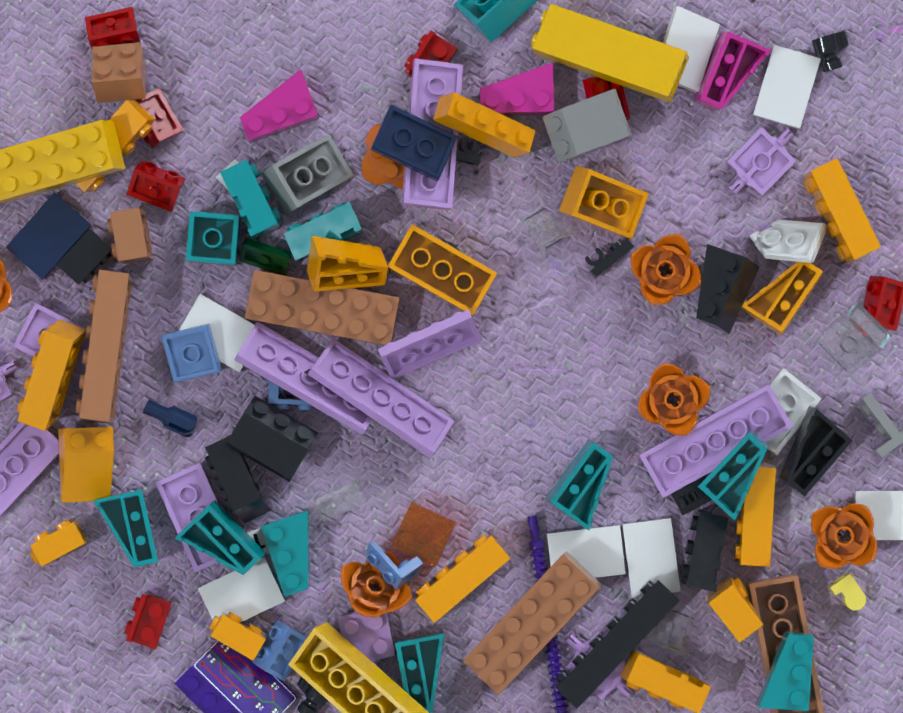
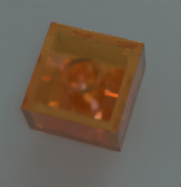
M412 501L391 547L414 558L417 556L422 562L436 568L456 525V521Z

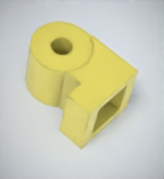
M846 572L827 586L833 595L836 596L839 593L842 595V602L847 608L860 610L865 606L866 596L850 573Z

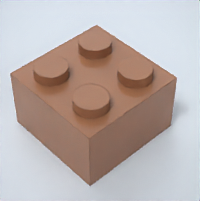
M141 42L92 47V85L97 103L146 98V62Z
M141 208L110 212L111 219H107L109 233L113 234L115 243L111 244L113 257L123 264L154 260L146 212Z

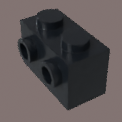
M89 228L56 265L78 285L81 282L86 284L94 276L95 273L92 270L98 263L103 266L112 256L109 253L112 248Z

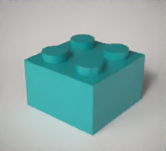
M190 211L186 261L191 263L237 266L242 218L239 215Z

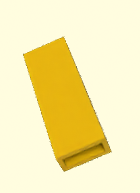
M551 3L548 10L543 11L540 19L542 25L539 32H535L531 40V46L535 55L660 100L672 102L689 60L687 51Z

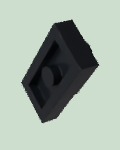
M464 139L462 142L463 151H456V161L479 167L481 156L476 154L480 150V142L476 143L474 150H469L466 147L468 139Z
M619 239L609 248L612 252L605 259H603V252L596 248L595 252L599 256L597 261H592L588 256L585 257L586 263L594 266L590 270L591 275L596 278L631 250L634 245L629 239L625 242Z
M710 473L671 494L682 516L712 500L698 487Z

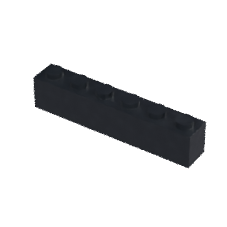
M659 580L647 581L640 589L642 594L636 600L631 598L623 607L625 612L619 618L614 616L607 623L606 627L608 630L602 636L597 634L590 641L589 645L591 648L585 654L581 651L573 659L572 663L574 666L568 672L564 669L555 678L557 684L554 687L575 708H579L680 601Z

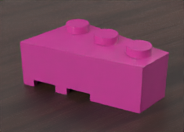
M729 31L720 33L706 67L699 92L695 94L693 102L714 111L723 109L741 88L745 80L753 74L757 66L772 50Z
M553 62L480 88V104L504 116L548 115L554 112Z
M300 69L244 113L240 119L248 141L253 143L315 121L319 117L304 75Z

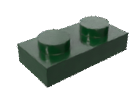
M245 238L239 261L285 276L292 253Z

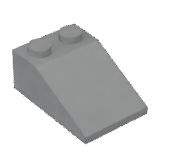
M616 89L561 108L542 117L558 163L575 160L632 136Z
M330 134L271 165L261 173L286 216L354 177Z

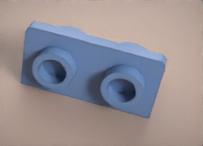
M277 620L252 662L264 671L285 681L292 670L288 664L307 637Z

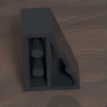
M809 406L779 478L795 492L805 497L853 440L818 409Z
M229 435L205 447L208 454L205 460L210 470L215 469L218 477L214 478L219 490H224L227 498L224 499V502L229 512L234 511L245 524L271 510L260 494V488L255 483L244 455L225 445L231 436Z

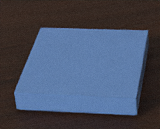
M209 324L161 335L174 383L222 371Z

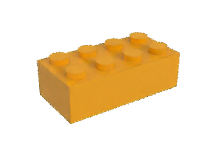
M838 158L804 175V187L808 194H813L816 200L814 207L819 216H824L827 222L826 231L830 238L834 237L838 245L835 249L841 260L845 259L846 263H849L881 247Z
M411 224L388 264V269L464 312L469 309L472 317L497 276V272Z
M59 319L53 325H49L47 330L41 332L38 344L41 347L39 353H35L31 362V367L34 369L32 375L27 377L24 389L27 391L25 398H21L18 404L17 412L20 414L17 421L46 431L59 419L87 329Z
M483 533L473 542L475 546L469 552L464 549L454 558L456 563L450 568L444 566L435 574L437 579L429 584L427 581L416 590L418 595L415 601L434 623L510 559V556L491 534L486 537Z

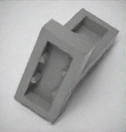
M866 393L859 398L862 403L859 407L867 417L871 416L877 423L874 425L877 432L882 437L885 435L887 437L885 441L872 449L878 458H883L903 443V427L898 430L872 394Z

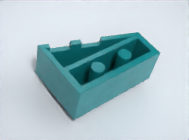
M444 632L400 639L395 642L403 689L429 713L433 712Z

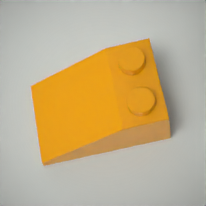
M575 166L559 212L632 239L649 193L591 169Z
M113 427L58 429L61 503L87 502L110 497L114 457Z

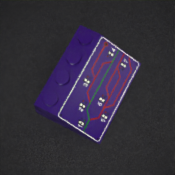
M218 640L174 683L203 713H284L298 698L281 679L255 665L251 659Z

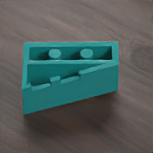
M246 159L220 172L248 228V232L254 240L280 228L278 222L282 218L276 207L271 208L268 202L271 196L266 186H260L257 180L260 173L255 163L249 164Z
M348 202L334 206L332 211L323 214L321 212L310 217V221L301 225L298 222L287 227L288 232L284 233V236L295 261L298 262L309 257L312 236L346 241L364 232L351 203Z
M750 430L698 487L732 519L736 520L769 446Z
M588 439L545 499L587 530H590L595 508L597 509L598 499L605 484L613 456Z
M142 489L93 500L133 567L158 562Z
M215 500L174 538L180 542H185L201 553L213 557L217 562L242 575L249 571L266 554Z
M309 510L261 526L284 597L310 587Z
M784 632L771 669L766 676L764 686L755 703L758 708L809 711L814 636L812 634Z

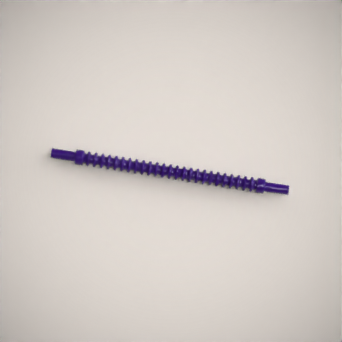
M537 515L528 516L527 519L531 538L529 549L533 551L530 556L534 557L532 564H535L533 570L536 571L534 577L538 581L544 575L547 566H544V562H546V559H543L545 552H542L544 541L540 540ZM556 635L545 646L548 648L545 653L549 655L546 660L550 662L547 667L551 668L548 674L552 675L550 682H553L551 689H554L552 696H555L553 703H556L554 710H557V713H570L566 711V708L569 707L565 704L567 699L554 687L557 684L555 678L563 671L560 670L562 663H559L561 656H558L560 649H557L559 642H556L558 638Z

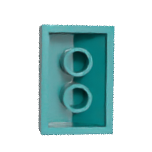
M458 0L454 6L483 37L492 43L538 0Z

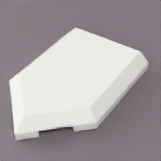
M779 219L771 224L772 227L760 233L757 231L749 235L765 259L814 263L826 233V224Z

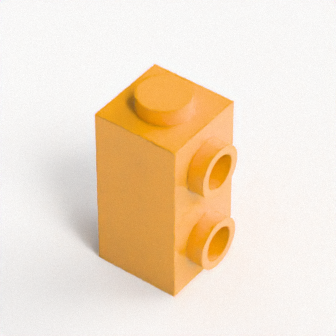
M68 519L56 525L57 531L50 535L45 531L34 537L36 542L30 545L32 548L30 555L36 564L40 563L41 567L88 543L77 521L70 523Z
M222 612L220 617L215 615L208 627L211 629L210 636L253 661L266 640L262 636L264 631L252 624L249 627L240 623L242 618L232 612H229L228 615Z

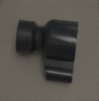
M845 30L812 40L816 56L823 60L821 65L824 73L843 67L840 58L837 57V52L849 45Z
M301 677L297 685L304 692L306 700L301 701L297 710L300 713H318L317 708L324 706L328 700L304 678Z

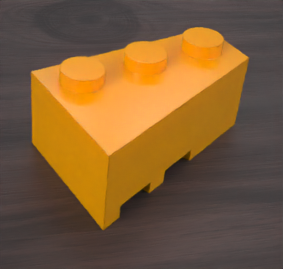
M312 236L307 273L313 292L385 285L388 266L381 247Z
M796 262L779 275L777 279L761 289L755 296L744 302L741 310L783 336L822 278L823 271L811 263Z
M730 575L717 585L716 592L709 591L707 593L708 603L740 643L763 626V623L748 599L745 585L739 578L734 580Z
M632 650L620 677L627 681L626 686L637 691L643 688L653 698L661 700L663 697L669 700V704L679 709L685 707L696 713H700L711 688L710 685L699 678L635 650Z

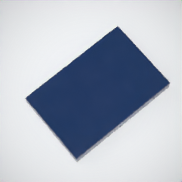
M390 105L370 150L432 180L438 181L458 136L394 105Z
M54 192L6 248L44 280L55 268L56 263L92 225Z

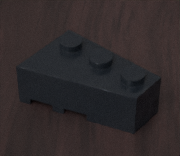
M707 244L696 318L712 328L730 334L760 267L747 257Z
M697 511L696 516L692 515L690 530H693L692 539H687L685 554H688L687 563H682L680 578H683L682 583L686 586L713 592L717 591L715 581L717 572L720 571L721 567L720 557L722 548H724L728 517Z

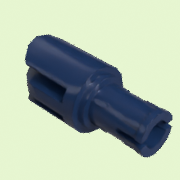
M151 399L147 401L143 414L162 421L163 427L187 438L192 437L197 423L196 415L174 405L167 408Z

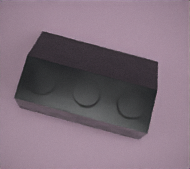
M254 396L225 445L290 482L312 446L318 432L259 397Z

